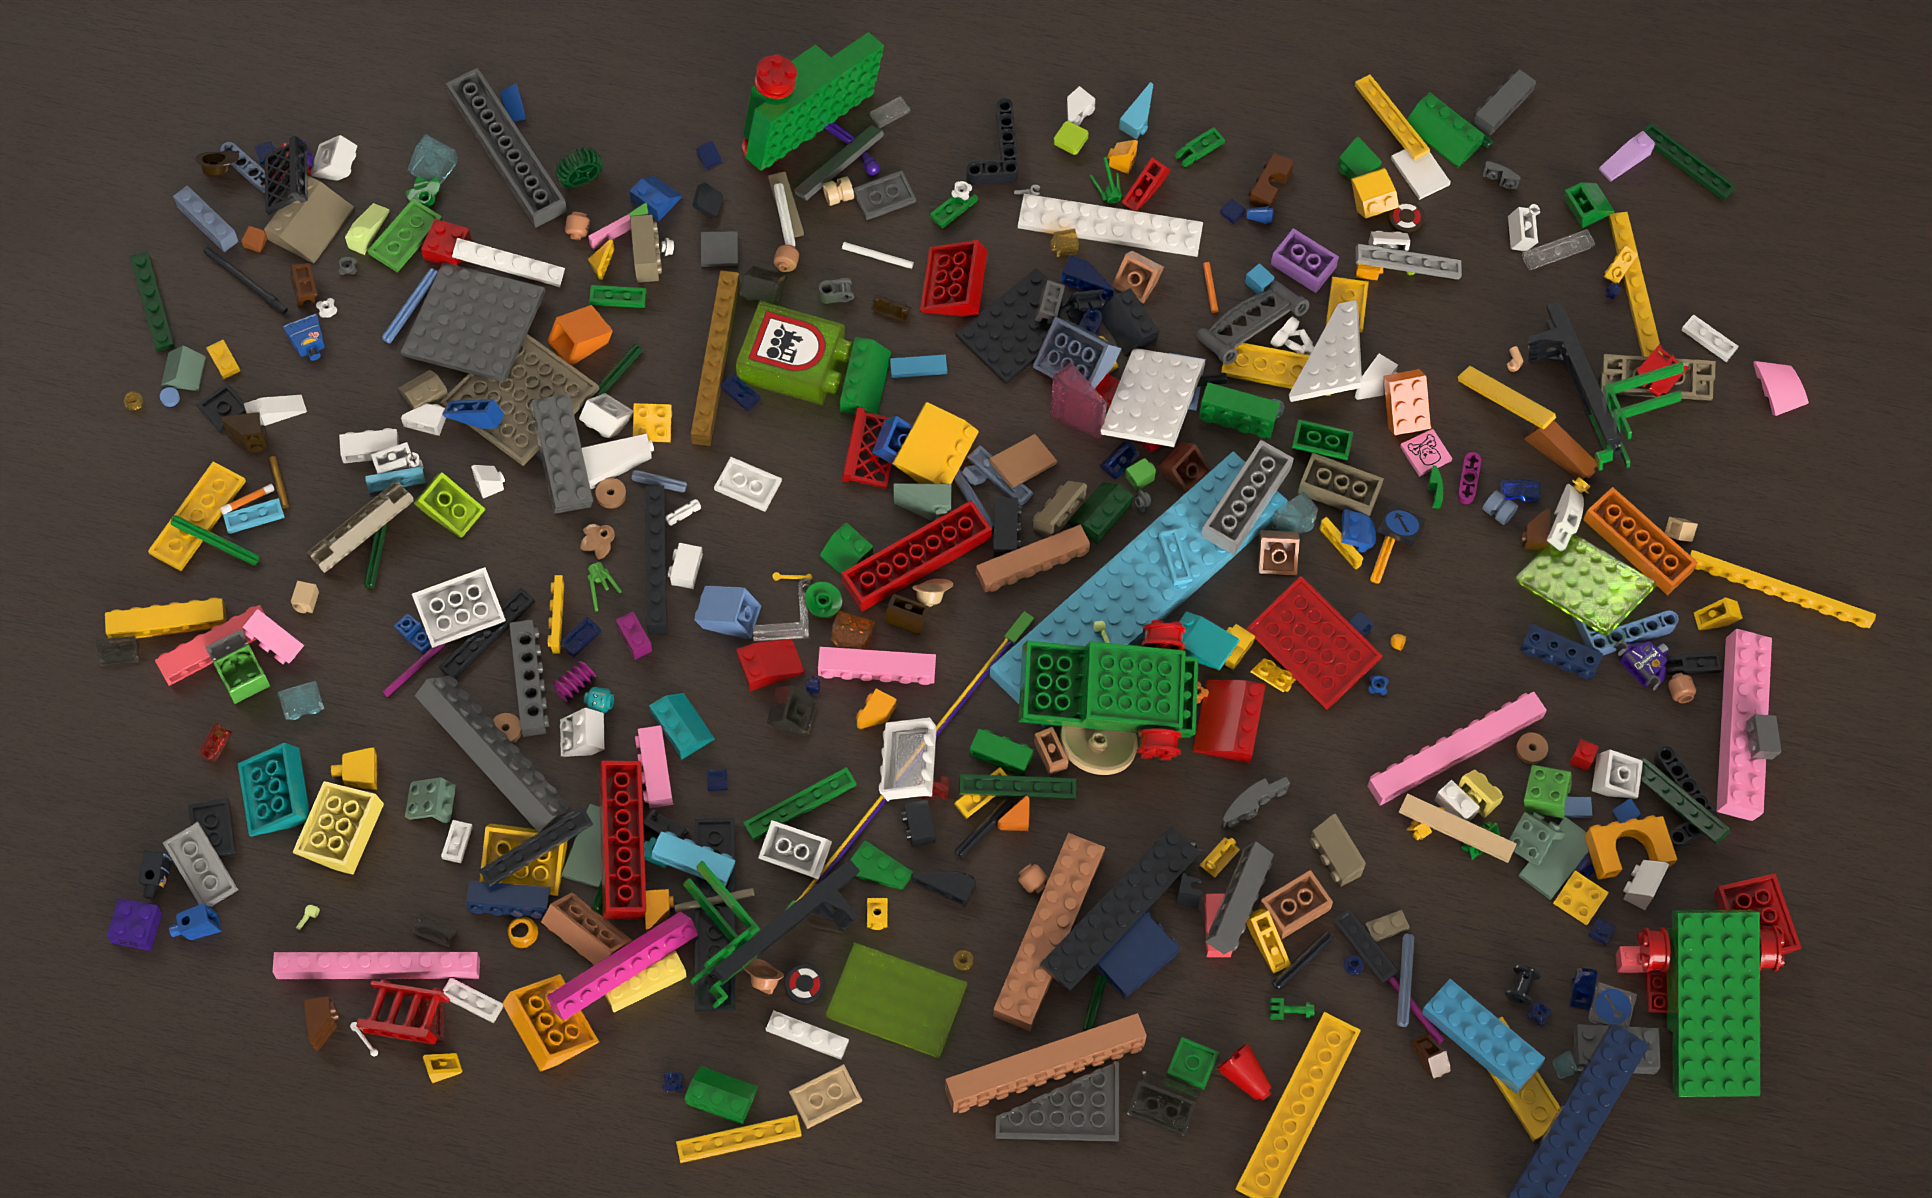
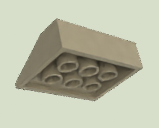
M307 175L308 201L301 203L297 200L279 209L264 230L269 241L314 264L355 208L322 182Z

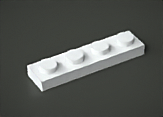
M774 1010L766 1027L767 1032L840 1060L849 1042L847 1038Z

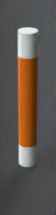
M272 484L267 485L221 507L220 511L224 515L273 492L274 487Z

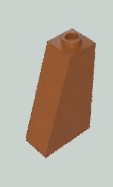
M1554 420L1544 430L1535 426L1524 438L1529 444L1576 479L1578 477L1589 479L1596 472L1594 470L1597 466L1595 460Z

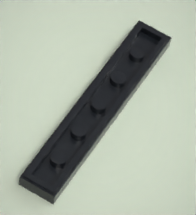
M520 588L501 606L506 621L473 633L439 666V669L447 676L457 679L510 627V623L515 622L535 603V599Z
M582 806L484 866L479 871L491 888L589 828L593 823Z

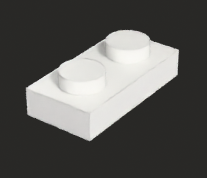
M456 820L452 821L441 855L442 859L462 863L473 828L472 824Z

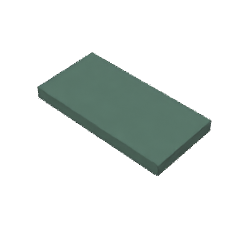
M590 804L586 813L593 825L577 834L561 875L564 878L598 888L602 880L600 807Z
M1566 817L1559 824L1560 830L1565 833L1563 839H1554L1541 863L1534 865L1529 862L1519 874L1521 879L1550 900L1589 852L1584 837L1587 832Z

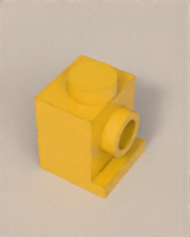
M867 898V927H871L874 930H881L883 927H887V898ZM874 912H881V914L875 915Z

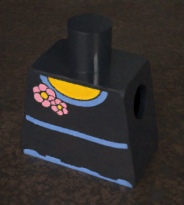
M148 850L143 852L138 881L145 886L144 898L155 899L157 889L164 890L173 860L164 853Z

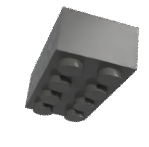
M1581 1024L1576 1026L1573 1031L1574 1071H1582L1609 1026ZM1621 1026L1650 1045L1633 1073L1656 1074L1660 1069L1659 1028Z

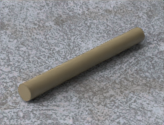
M753 888L730 893L735 900L755 896ZM719 895L707 898L712 905L724 902ZM696 900L674 905L676 913L701 907Z

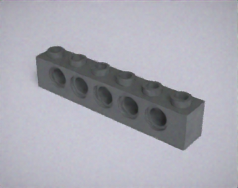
M533 620L510 623L522 735L526 737L546 734L549 719L548 715H544V709H547L546 697H542V691H545L544 679H540V673H543L542 661L538 662V656L541 655L540 644H536V638H539L538 626L534 627ZM525 640L530 641L527 645L521 644ZM526 658H532L530 662H524ZM527 676H534L532 680L525 679ZM531 693L536 694V696L533 698L527 697ZM532 711L538 712L535 716L529 715Z

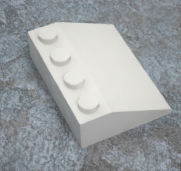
M485 567L412 594L432 648L506 621Z

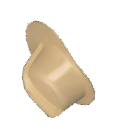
M931 579L913 586V589L916 590L917 600L931 607L941 602L944 591L952 588L953 582L947 579Z

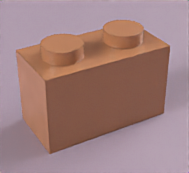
M1051 727L1035 733L1034 744L1049 776L1066 770L1068 768V758L1054 728Z

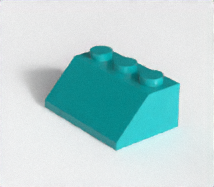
M684 693L666 695L649 705L652 717L658 726L661 725L662 732L681 760L715 740Z

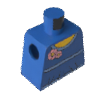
M317 314L283 326L288 340L299 356L309 355L312 361L321 357L319 350L324 349L325 344Z

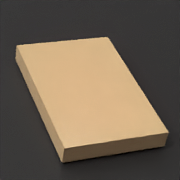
M844 1064L789 1091L807 1129L862 1102V1098Z

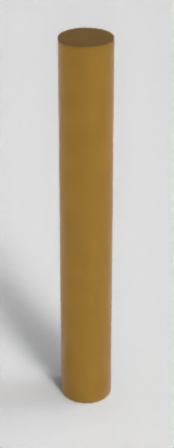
M271 456L269 461L282 508L286 509L289 507V502L276 456Z

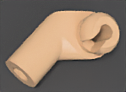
M1517 346L1509 349L1512 360L1507 363V367L1511 372L1518 371L1523 364V358Z

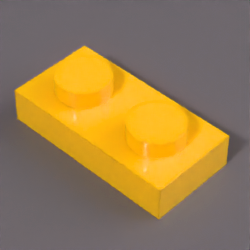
M224 340L206 347L223 379L240 372Z

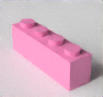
M660 725L638 729L639 736H635L636 747L641 748V754H638V761H641V766L644 768V772H641L642 784H646L647 789L643 791L644 802H649L650 808L673 805L662 727Z

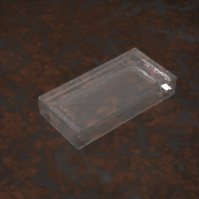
M899 96L871 111L870 116L878 127L882 128L910 113V108L902 97Z

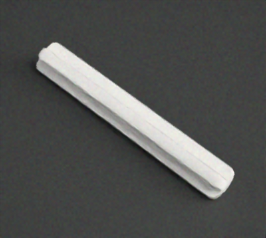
M782 183L775 184L774 192L784 241L786 245L795 247L784 186Z

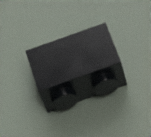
M928 799L905 803L904 811H901L903 823L907 822L908 829H905L907 841L911 840L912 847L935 843L936 835Z

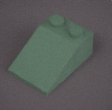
M894 484V504L930 521H935L951 512V484Z

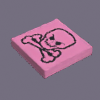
M1434 429L1400 445V448L1419 477L1430 472L1433 465L1440 467L1452 461V457Z

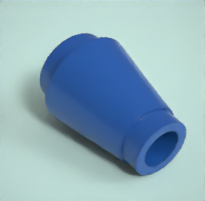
M1266 206L1247 209V219L1264 224L1273 222V208Z

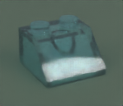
M425 134L414 149L407 171L416 177L424 178L428 182L437 177L441 185L458 163L456 150Z
M1303 492L1274 511L1270 528L1272 531L1298 532V534L1304 531L1308 532L1314 527L1318 508L1306 493Z

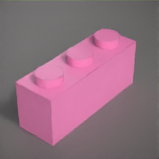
M258 609L242 627L245 630L243 634L251 640L255 637L260 641L259 646L266 652L269 650L276 654L274 658L282 664L285 662L289 664L304 646Z

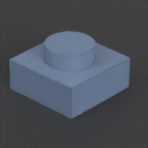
M976 465L965 467L962 471L967 481L974 485L984 483L988 478Z

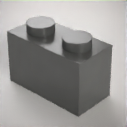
M1755 714L1746 721L1745 730L1748 734V749L1751 758L1774 759L1782 752L1776 716Z

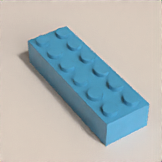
M1451 979L1446 982L1423 1009L1422 1015L1516 1094L1543 1065L1544 1056Z

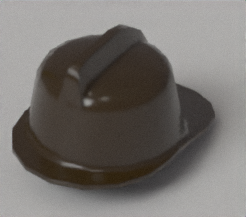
M236 151L204 152L197 155L195 159L201 165L205 175L219 176L225 174L228 171L229 164L237 161L240 156Z

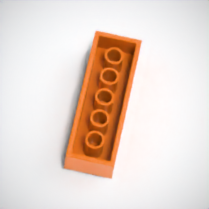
M1613 487L1592 505L1585 514L1583 520L1667 596L1694 571L1698 563Z

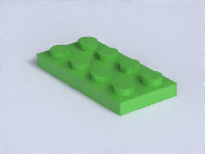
M412 199L368 249V254L398 273L424 243L434 219L443 221L442 216Z

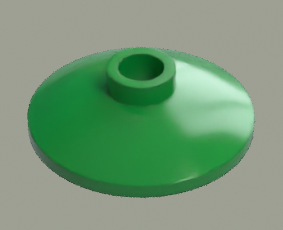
M816 582L810 585L805 592L804 601L806 607L818 617H831L838 613L842 606L840 591L830 583Z

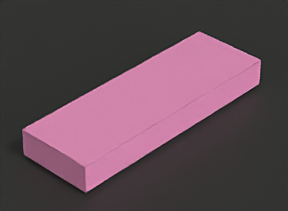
M630 213L589 235L591 248L595 250L604 245L608 240H613L631 230Z

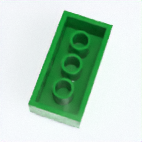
M1207 383L1201 403L1199 419L1207 423L1220 424L1225 428L1238 429L1243 433L1256 434L1260 438L1271 439L1280 402Z

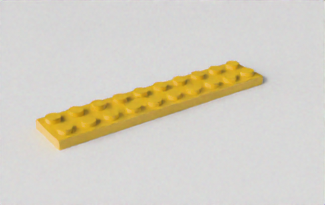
M1326 1012L1323 1013L1235 1190L1251 1198L1279 1197L1361 1031L1360 1029Z

